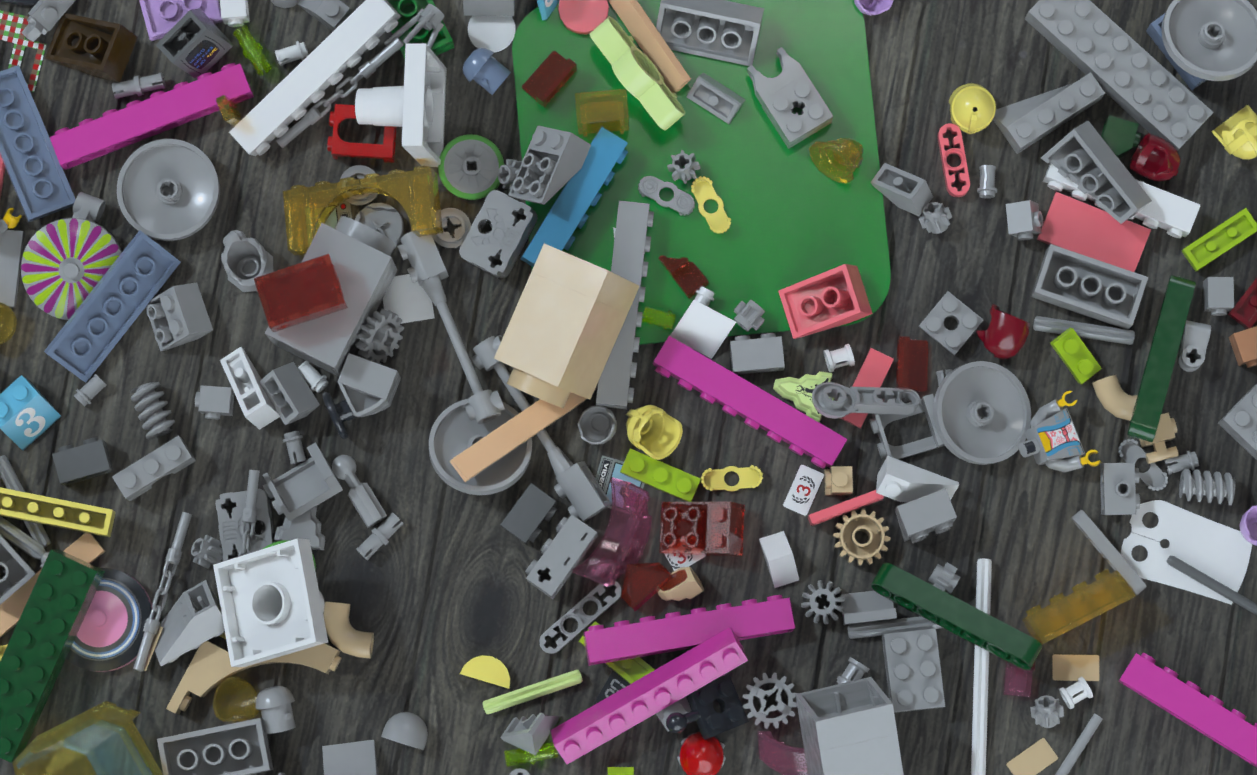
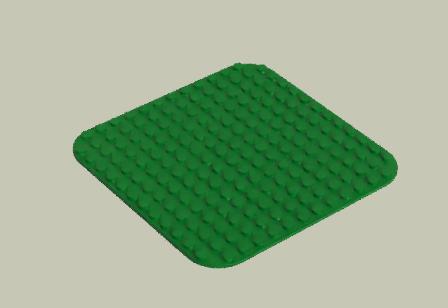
M607 0L609 5L608 17L610 16L616 20L628 36H632ZM637 0L656 27L661 0ZM726 0L764 8L752 64L753 67L767 78L777 77L782 72L777 50L782 47L790 57L800 63L833 115L832 123L789 149L755 96L753 82L747 72V68L750 66L671 50L691 80L676 93V99L684 108L685 115L667 130H663L653 120L640 101L621 84L612 69V65L591 39L590 34H576L565 27L558 12L559 2L547 20L542 21L539 7H537L520 23L514 36L512 55L522 160L537 126L571 132L591 144L600 128L603 127L628 143L624 148L628 151L621 164L616 162L611 170L615 173L607 186L603 184L598 192L602 194L595 207L590 205L585 212L589 216L581 229L576 227L572 234L575 237L574 242L568 251L564 248L562 251L611 272L614 249L613 227L616 228L619 201L650 204L649 211L654 212L653 226H647L646 236L651 237L650 252H645L644 261L648 262L647 277H642L641 287L646 288L644 302H639L638 312H643L641 327H636L635 337H640L639 345L665 343L697 296L696 290H700L701 286L715 293L713 296L714 301H711L708 307L732 320L737 315L734 309L741 301L747 304L749 300H753L765 311L761 316L765 319L764 323L757 331L751 328L747 332L735 323L727 337L791 331L778 291L843 264L858 266L872 314L884 302L890 287L891 270L883 194L871 184V181L880 170L865 22L863 13L856 7L854 0ZM634 39L633 43L636 45V47H637L639 50L642 51V49L640 48V46L637 44V42H636L635 39ZM702 73L707 74L745 99L730 124H727L687 98L698 76ZM795 107L792 113L802 115V109ZM681 150H684V153L688 155L691 153L695 154V162H699L700 169L695 170L696 177L705 176L712 180V186L717 196L723 201L724 211L727 217L731 218L730 228L722 234L714 233L710 230L705 217L700 214L698 202L691 191V186L695 179L687 180L686 184L680 179L673 180V172H669L667 165L672 164L671 155L676 156L681 153ZM646 176H653L664 182L673 183L678 189L694 198L695 208L693 212L686 216H680L677 211L669 207H662L655 200L647 196L642 197L638 191L640 180ZM565 185L544 205L526 201V205L530 206L538 217L529 235V244ZM666 187L660 190L659 197L667 202L673 199L674 192ZM712 199L707 200L703 206L704 210L707 213H715L718 210V203ZM871 315L841 326H848L859 323L869 318Z

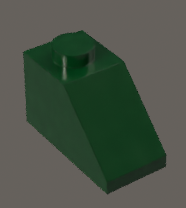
M1109 115L1105 121L1101 137L1114 154L1120 158L1128 154L1132 146L1137 147L1141 133L1137 132L1139 124Z

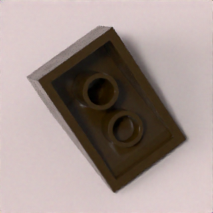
M64 13L59 21L45 59L100 79L120 83L138 36L118 23Z

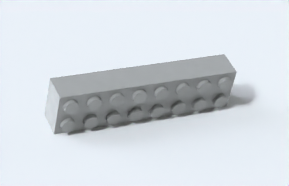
M1039 0L1028 11L1025 20L1085 75L1091 72L1103 91L1150 134L1167 140L1177 151L1213 114L1212 110L1090 0Z

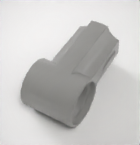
M80 192L73 205L74 214L72 218H82L98 222L105 209V200Z

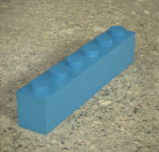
M600 128L591 142V147L582 168L566 183L520 258L522 261L534 267L543 244L561 251L563 248L568 251L575 240V237L572 236L576 227L581 229L589 217L585 214L590 205L595 207L602 196L598 192L603 184L607 186L615 174L611 171L616 162L621 164L628 151L624 149L628 144L626 141L607 129Z

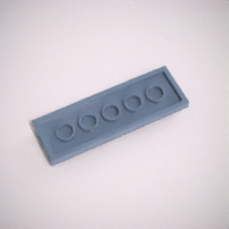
M19 65L0 71V156L28 222L72 207L76 199L63 168L60 166Z
M139 230L44 352L86 383L181 262Z

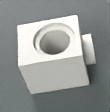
M220 0L221 18L224 24H228L230 27H240L244 23L250 22L248 0Z

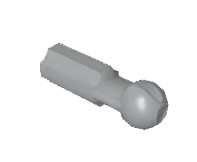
M348 455L336 457L332 463V471L337 478L345 480L350 487L348 497L367 528L376 525L387 517L385 511L368 483H360L355 475V460Z

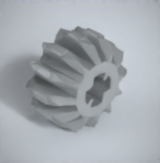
M822 580L818 581V590L810 584L808 588L813 592L812 595L808 593L802 594L804 598L810 599V602L801 603V607H811L805 613L806 617L816 613L814 623H818L820 617L823 616L824 624H829L828 615H831L834 620H838V616L834 613L835 609L844 612V608L838 606L837 603L844 602L845 597H835L841 592L840 587L830 592L833 587V582L831 581L827 583L826 589L823 587ZM822 595H826L830 605L828 608L824 606L823 610L819 609L820 604L817 603L818 597L822 599Z

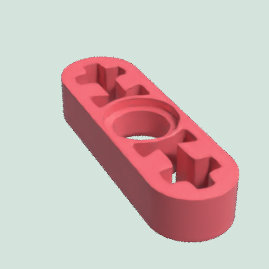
M948 123L939 130L938 144L947 192L951 196L959 198L968 192L970 179L961 130L957 125ZM947 130H950L951 134H956L952 143L953 147L958 145L959 149L951 148L945 151L944 148H949L950 146L948 138H943ZM950 154H957L961 159V164L957 167H951L947 163V157ZM963 170V173H959L958 177L959 182L965 185L962 186L961 191H957L956 187L951 186L955 182V174L950 176L949 172L957 173Z

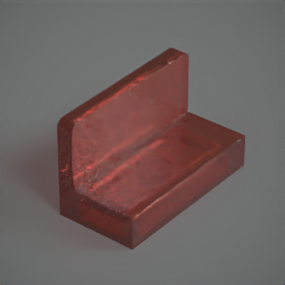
M552 51L522 85V89L541 106L545 107L577 71V64L570 58L566 60L558 52Z
M899 336L897 340L896 388H907L925 392L927 390L928 341L910 340V337Z

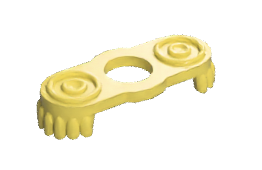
M700 176L693 181L691 191L698 202L699 212L705 217L710 230L714 233L722 234L730 228L731 218L727 217L723 208V201L717 196L712 186V180L705 176ZM710 199L718 203V210L712 214L707 213L703 207L704 203Z
M753 465L746 468H737L735 466L715 470L709 468L702 473L701 483L703 487L710 491L726 490L734 492L739 489L758 487L762 482L763 474L757 466L754 467ZM731 471L737 473L739 476L738 484L728 486L724 481L726 473Z

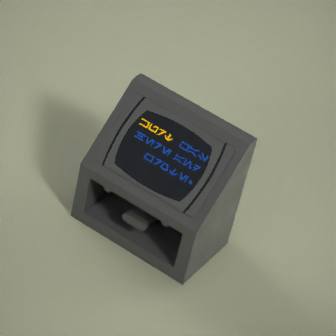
M200 8L189 10L156 44L174 65L195 79L207 73L234 46Z

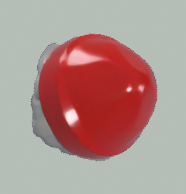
M696 732L681 741L682 746L677 757L686 775H717L726 760L723 753L725 746L715 736L704 740L701 732Z

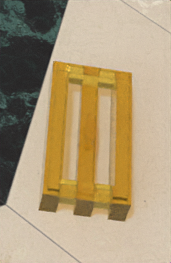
M225 95L216 98L224 120L235 127L241 121L239 118L241 114L235 109L237 108L236 103Z

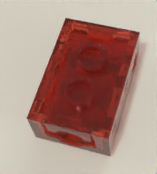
M329 254L254 278L269 328L273 333L348 308L333 260Z

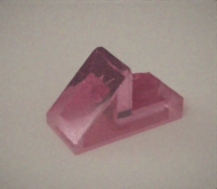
M1006 661L1003 695L1031 696L1032 673L1035 671V662L1030 670H1024Z

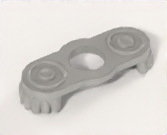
M646 176L638 184V191L642 197L647 196L655 200L660 206L669 207L677 211L680 216L689 215L695 208L694 198L678 189L671 182H664L656 177ZM666 187L674 192L673 199L667 202L659 197L660 190Z
M1134 439L1124 440L1120 444L1118 451L1120 457L1126 463H1136L1137 459L1146 458L1145 454H1147L1138 445V441ZM1155 462L1150 463V468L1147 472H1139V478L1152 491L1162 490L1168 483L1167 473L1162 472Z

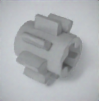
M681 150L680 154L676 156L671 155L673 161L667 167L669 172H673L672 178L674 181L680 179L686 184L687 180L697 178L695 170H699L700 165L699 162H695L696 157L694 153L688 155L684 153V150Z
M506 159V165L500 166L498 180L503 184V189L511 190L522 161Z
M931 202L924 206L921 213L922 217L919 218L922 228H926L928 233L939 234L944 232L950 225L949 219L952 218L949 207L945 208L943 203L940 204L938 202Z
M749 300L747 304L741 301L734 309V312L737 314L734 321L747 332L751 328L757 331L764 323L765 319L761 316L765 311L753 300Z
M205 535L204 539L198 538L191 548V554L195 556L193 562L209 569L210 565L219 563L223 556L222 548L219 547L221 541L209 535Z
M948 562L944 567L937 564L928 581L932 582L933 586L951 594L960 579L955 574L958 568Z
M1042 696L1035 700V706L1030 707L1031 718H1035L1036 725L1039 724L1044 728H1052L1060 724L1059 717L1064 716L1063 706L1059 704V699H1055L1052 696Z

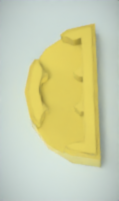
M482 655L472 658L463 666L460 672L461 675L510 689L511 679L508 669L500 660L492 656Z

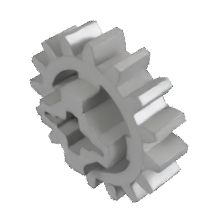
M381 309L380 313L374 311L373 318H366L367 324L361 325L363 331L357 335L360 342L356 344V347L360 349L357 353L359 356L378 364L380 361L385 363L387 356H393V349L399 348L398 340L403 339L400 332L404 330V327L400 325L402 319L390 310Z
M763 673V680L760 681L754 677L755 685L747 684L746 688L750 693L742 696V698L748 700V703L743 705V709H750L751 712L747 715V718L756 717L754 723L756 726L762 721L764 722V729H768L770 723H773V726L777 729L779 728V721H782L785 725L788 724L787 715L795 716L791 708L797 707V703L793 702V698L798 693H791L790 690L794 684L786 685L787 677L784 676L781 680H778L777 673H773L771 678H768L767 674ZM767 683L775 684L771 690L764 691L759 688ZM783 689L788 697V705L783 703L780 694ZM777 690V693L775 695V702H777V705H771L764 712V708L766 707V700L763 699L764 696L766 695L769 697L770 695L774 694V692ZM753 696L759 699L761 708L758 712L753 705ZM772 711L782 713L781 716L776 718H766L768 713Z

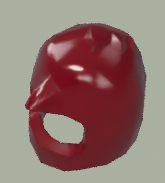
M1147 133L1138 144L1132 156L1130 169L1147 179L1166 181L1178 174L1181 159L1177 149L1170 142L1159 136Z
M992 303L989 310L991 314L989 327L987 330L977 331V334L983 341L984 347L995 358L1008 359L1015 356L1025 344L1029 334L1030 323L1001 311L999 306Z

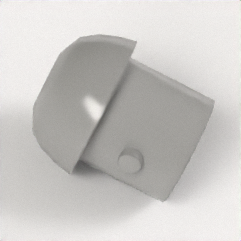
M269 687L262 690L257 696L256 709H261L265 734L283 732L296 727L291 705L295 698L287 687Z

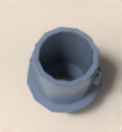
M478 48L464 62L463 74L469 83L473 79L488 93L493 95L511 71L492 57L493 51L486 48Z

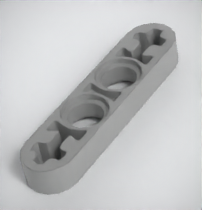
M1083 510L1078 511L1071 517L1076 526L1134 594L1138 595L1147 587Z
M612 579L603 581L555 622L540 637L539 643L542 650L548 654L559 652L611 607L621 596V586L619 583ZM605 585L609 587L616 586L614 591L616 596L613 598L610 595L603 600L607 605L602 607L600 601L593 595L598 592L599 596H602L605 593ZM594 601L597 604L598 610L596 614L589 616L583 612L585 602ZM574 618L577 620L578 629L575 632L569 633L564 630L563 623L566 619ZM559 626L562 634L568 638L563 641L562 637H560L556 641L557 647L555 649L552 647L546 648L544 646L547 643L545 638L548 635L551 638L557 635L558 632L554 631V629Z

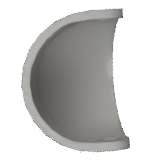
M400 712L387 721L381 737L424 750L428 732L424 721L418 715L411 712Z

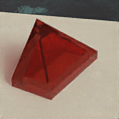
M659 562L627 564L621 598L634 611H637L665 586L673 576Z

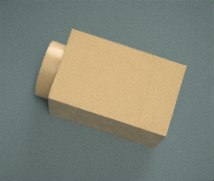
M543 244L494 359L513 367L506 384L561 408H564L571 392L591 399L640 286L604 268Z

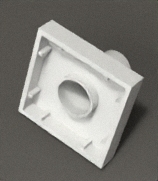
M426 43L406 44L404 86L358 89L355 99V113L358 124L402 127V147L422 167H438V165H441L439 157L444 149L447 68Z
M297 538L213 565L231 667H246L328 643L323 616L325 602L318 588L310 539Z

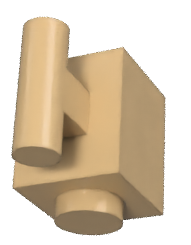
M1169 412L1161 414L1153 442L1139 439L1141 448L1151 445L1154 447L1155 452L1145 454L1148 464L1179 456L1176 446L1166 449L1165 442L1174 439L1175 433H1177L1176 422L1174 418H1170Z

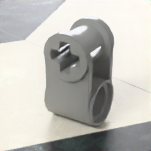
M1186 320L1178 363L1184 371H1196L1204 362L1211 325ZM1189 354H1193V358L1196 359L1194 363H1190Z

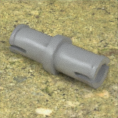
M160 72L159 74L145 77L138 75L134 76L132 80L112 83V90L116 92L114 94L115 99L134 94L141 96L144 95V92L166 88L165 79L162 80L164 78L163 73Z
M392 512L377 529L374 527L371 530L372 534L356 550L368 561L383 544L386 546L389 543L388 539L404 523Z

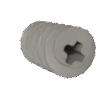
M160 382L146 383L129 392L134 393L131 396V400L139 402L134 408L136 411L142 412L138 416L139 420L146 421L142 425L143 430H150L146 434L148 440L172 432L173 429H170V426L175 423V420L166 419L172 413L171 410L163 411L162 409L168 402L159 401L164 392H155V389L161 385Z
M1185 468L1180 477L1179 498L1184 493L1186 494L1187 501H1191L1194 494L1196 495L1197 502H1201L1203 496H1206L1207 502L1211 503L1213 497H1217L1218 504H1222L1225 497L1227 498L1228 505H1232L1236 486L1235 477L1232 479L1230 473H1225L1222 478L1220 472H1215L1211 476L1210 471L1207 470L1201 476L1200 471L1197 469L1191 475L1190 470Z

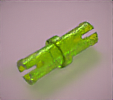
M247 25L241 26L242 31L240 28H237L233 35L243 48L245 58H249L258 76L264 75L263 70L265 73H268L272 66L264 56L261 44L256 43Z
M553 742L543 744L536 755L520 748L504 750L507 767L523 763H530L532 765L536 764L535 761L558 758V751Z

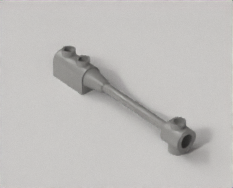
M428 225L402 236L400 239L402 244L397 247L403 260L409 259L411 267L407 270L412 282L418 281L419 286H422L433 304L437 306L474 394L468 398L469 405L465 406L470 420L476 419L477 424L487 423L501 415L500 411L505 410L498 391H483L446 304V295L441 280L449 277Z
M501 335L497 337L491 336L473 348L476 355L472 357V361L480 370L482 368H485L486 371L495 369L520 410L524 411L530 406L519 389L506 384L510 373L503 362L494 359L503 337ZM545 429L536 434L548 452L547 455L556 475L555 479L558 482L554 486L556 493L562 499L567 496L572 504L568 507L570 515L572 514L578 519L581 518L585 522L611 505L610 500L585 461L573 464L563 451L556 447Z

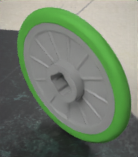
M473 134L463 135L450 141L442 150L439 157L441 165H438L439 176L447 190L455 196L468 200L481 199L486 197L491 191L496 190L500 185L498 170L500 166L504 165V160L497 146L489 139ZM467 163H474L476 165V171H468Z

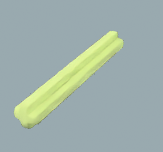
M574 670L483 701V707L486 714H491L583 682L580 671Z

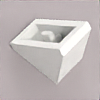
M784 531L760 538L759 541L774 588L799 581L794 556Z

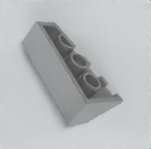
M1090 72L1075 83L996 109L993 120L1016 154H1019L1100 101L1105 92Z
M1089 121L1074 128L1041 157L1047 164L1052 163L1058 168L1057 172L1063 177H1069L1074 181L1081 192L1091 195L1096 200V204L1120 224L1133 217L1152 201Z

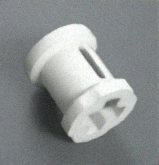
M846 344L844 348L833 351L824 350V357L829 372H834V369L838 367L855 365L854 356L849 344Z
M1083 677L1078 678V682L1073 685L1059 689L1069 709L1074 708V704L1081 700L1093 697V693Z

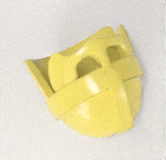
M974 83L962 85L953 91L949 99L952 123L967 134H973L985 129L994 118L996 111L995 100L991 93L981 85Z
M1246 105L1211 132L1230 155L1233 154L1235 157L1250 160L1257 157V115L1249 105Z
M646 405L635 410L630 409L626 414L628 416L626 429L629 441L648 456L657 460L669 456L678 446L683 432L682 424L666 414L663 409L654 405Z

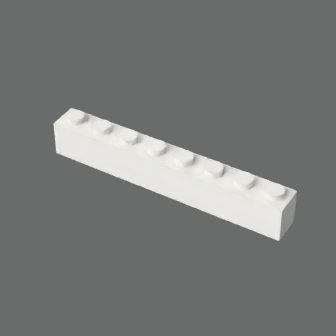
M365 0L229 133L249 155L260 156L270 148L271 145L269 143L275 137L280 138L289 129L288 125L294 119L297 121L307 112L306 108L312 102H318L325 95L324 90L330 84L332 86L337 84L343 78L342 73L348 67L352 68L357 65L362 59L361 55L367 49H373L380 42L379 37L384 32L388 33L398 25L397 20L401 17L400 14L387 0Z

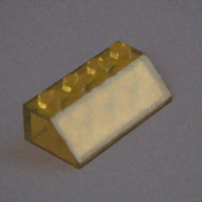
M1107 569L1094 576L1097 581L1089 585L1084 581L1072 587L1074 593L1066 597L1063 593H1060L1049 599L1050 605L1041 608L1039 604L1027 610L1028 616L1022 620L1031 637L1044 644L1136 597V595L1117 570L1110 573Z

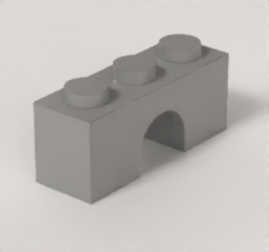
M178 435L118 472L112 478L125 499L132 501L150 490L152 484L162 477L179 472L195 462L196 459L184 440Z

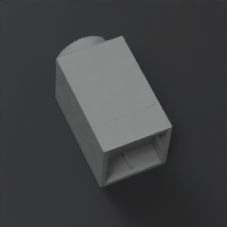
M345 216L340 217L335 229L321 223L294 276L295 278L290 283L265 331L266 336L275 346L340 377L348 353L354 355L357 350L356 344L360 342L357 335L363 331L361 325L367 324V317L373 318L374 311H377L397 272L395 263L390 256L396 244L380 232Z
M872 677L795 694L808 775H904L893 703Z

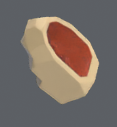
M691 567L677 569L666 576L657 587L658 595L665 601L693 599L704 591L700 579Z

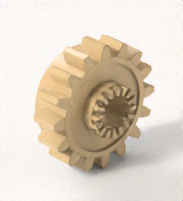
M862 509L860 514L857 515L856 511L852 510L850 518L846 515L841 517L844 524H836L835 527L840 530V533L833 534L834 538L839 539V542L834 547L842 548L839 556L843 557L847 554L849 556L848 563L857 559L858 566L862 565L863 560H866L871 565L873 563V556L879 560L882 558L879 551H887L888 548L883 544L890 541V537L885 536V532L889 530V527H882L883 517L878 520L874 518L876 512L873 511L870 515H867L866 510ZM858 531L867 533L868 542L865 544L858 543L855 540V533Z

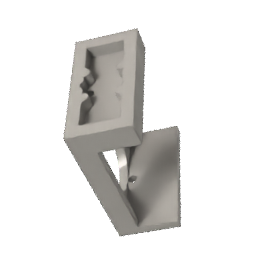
M933 394L923 396L913 414L872 413L873 418L869 419L873 434L878 433L881 442L877 444L881 458L890 456L900 460L945 446L934 424ZM909 402V403H906V404H907V405H913V402ZM925 412L932 434L931 437L901 446L888 444L884 433V428L887 424Z

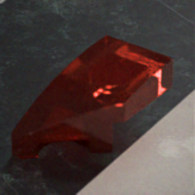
M664 255L658 257L688 299L694 296L696 290H700L701 286L706 287L709 285L706 277L688 258H667Z

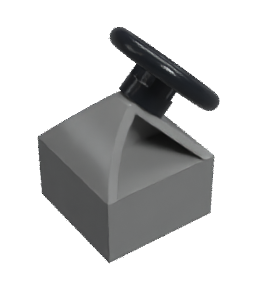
M348 353L338 379V384L346 400L335 404L328 392L322 394L326 408L342 439L348 438L344 421L352 420L355 417L373 415L391 406L401 379L397 370Z

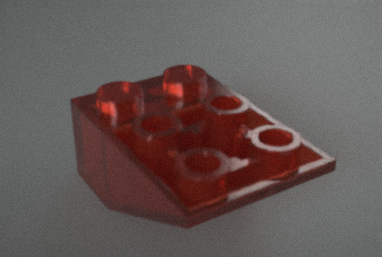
M731 501L662 502L659 553L742 556L745 505Z

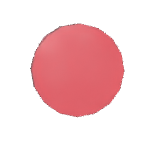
M559 0L558 12L560 19L567 29L576 34H590L608 18L609 5L607 0Z

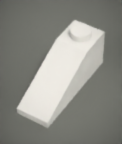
M242 347L220 360L246 419L260 430L280 417L259 383L261 377Z
M887 456L877 475L876 493L899 502H910L946 488L951 500L959 486V482Z

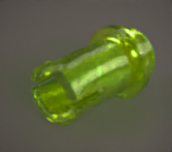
M646 306L642 322L664 327V330L668 328L673 329L676 314H673L671 310L665 312Z

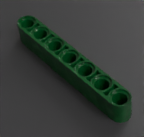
M1171 275L1169 278L1128 428V436L1148 442H1153L1193 297L1195 281Z
M883 563L871 584V588L883 597L1021 669L1030 670L1043 648L1042 644L1033 637L890 563Z

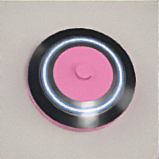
M100 568L105 573L66 659L86 670L106 672L122 668L137 658L144 635L143 629L146 619L150 617L152 611V603L145 589L133 577L119 570Z

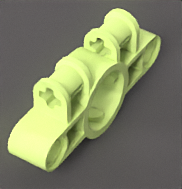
M609 16L590 33L591 39L612 65L618 80L640 101L660 128L667 130L685 115L684 108L676 99V93H672L663 82V76H661L653 62L633 43V37L628 36L616 20Z

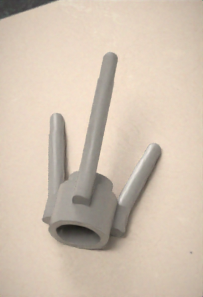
M428 4L425 9H421L415 17L395 32L384 44L388 46L416 22H419L403 42L407 44L422 27L428 31L433 28L434 30L427 43L431 49L439 31L444 26L441 21L445 16L437 7Z

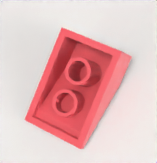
M843 264L778 291L793 339L848 324L872 314L858 266Z

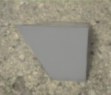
M539 713L537 717L532 714L528 719L524 716L520 720L515 717L500 738L509 744L536 755L551 733L550 730L555 727L561 716H545L543 713Z

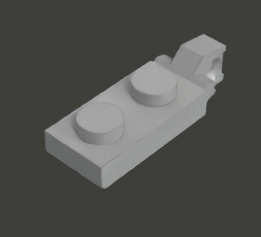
M39 0L28 13L30 15L27 19L29 24L21 33L27 39L34 42L41 34L45 35L53 28L75 0Z

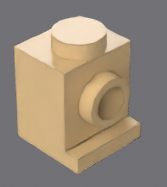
M836 466L824 470L825 495H851L853 493L852 466Z

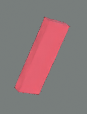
M871 348L852 387H881L894 359ZM850 413L839 419L861 429L868 413Z
M876 490L812 513L808 515L810 525L814 526L847 514L852 510L882 501L885 496L876 493Z

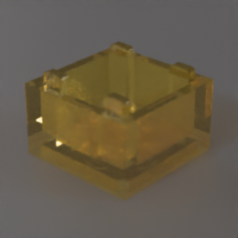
M626 89L575 93L578 134H584V137H588L587 134L598 133L601 127L610 132L620 131V134H624V130H629Z

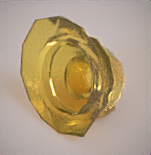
M841 138L827 142L816 141L809 147L811 160L818 170L836 182L848 183L854 179L853 172L863 161V147L854 139Z

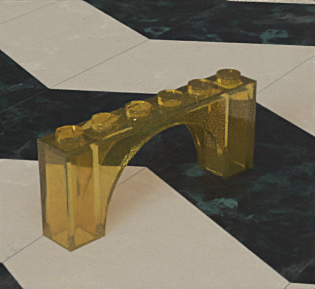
M417 166L413 168V171L404 172V170L389 171L388 175L379 176V174L372 173L356 180L352 177L340 179V182L337 183L321 181L311 187L304 185L292 186L291 190L283 191L288 251L295 256L306 254L321 223H326L335 208L345 200L365 193L383 194L397 200L409 217L412 232L418 237L443 233L437 173L428 166Z

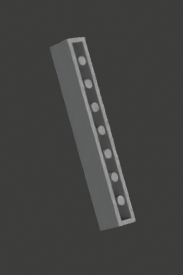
M619 201L611 272L640 287L598 381L596 406L627 410V404L633 403L634 388H629L630 378H636L637 363L632 362L633 352L638 353L640 337H635L636 327H641L643 312H638L639 302H644L646 287H641L642 277H647L648 262L644 261V252H650L651 237L646 236L647 226H653L654 212L649 211L650 204Z

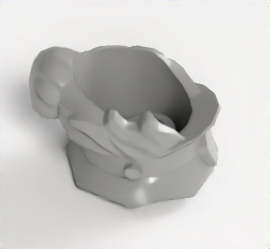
M230 231L223 239L225 248L221 254V261L228 280L242 292H258L265 288L274 277L273 256L255 238H246L243 231Z

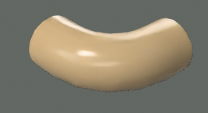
M1112 375L1092 383L1098 399L1107 411L1117 418L1131 421L1137 395L1131 396L1126 394L1119 384L1117 375Z
M325 602L323 616L326 632L331 643L343 653L371 659L374 633L358 631L351 626L349 622L350 604Z

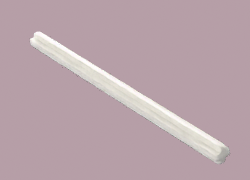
M981 558L977 561L976 608L990 615L991 559ZM975 645L971 775H986L989 652Z

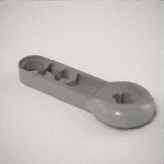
M826 382L817 385L812 392V403L815 409L821 415L832 419L843 418L850 413L908 415L916 411L920 402L919 394L907 388H848L838 383ZM908 398L913 402V405H907L901 399Z

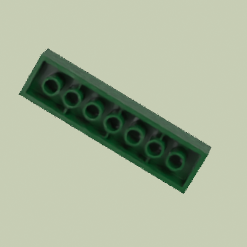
M50 550L0 661V758L10 763L21 760L105 573L104 570L61 550Z

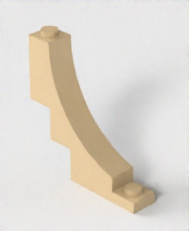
M205 641L198 648L166 709L175 714H180L181 710L185 712L192 700L189 697L191 692L204 698L225 679L238 672L259 665L291 663L308 666L329 674L331 670L335 671L341 661V657L338 656L341 651L324 643L246 667H231L229 652L209 641Z

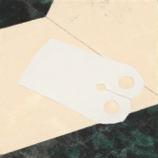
M1154 500L1140 504V509H1136V514L1132 515L1129 522L1132 527L1131 534L1123 540L1121 548L1122 557L1138 576L1232 605V601L1168 565L1166 561L1169 556H1175L1238 593L1247 571L1252 544L1246 541L1240 531L1168 502ZM1147 512L1155 513L1159 519L1157 526L1154 528L1145 527L1142 522L1144 514ZM1161 540H1169V547L1162 548L1160 545ZM1142 545L1147 549L1148 556L1144 561L1138 562L1132 558L1131 552L1135 546Z

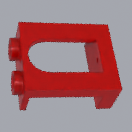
M335 104V111L330 112L329 125L333 127V136L328 137L327 149L331 152L333 159H338V156L383 159L384 162L394 163L397 127L384 126L383 144L345 142L339 137L340 123L345 119H356L355 105Z

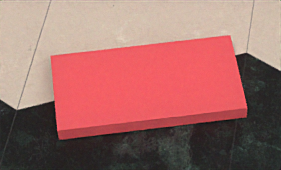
M1056 192L1041 227V234L1038 235L1037 240L1135 272L1151 229L1128 220L1120 224L1106 211Z

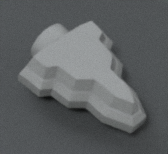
M317 506L290 522L285 517L283 525L277 527L273 541L278 542L297 538L310 539L311 550H324L325 536L321 534V522L316 518Z

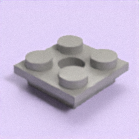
M947 291L918 327L955 355L982 323L983 319ZM948 317L954 318L958 323L955 330L946 329L944 319Z

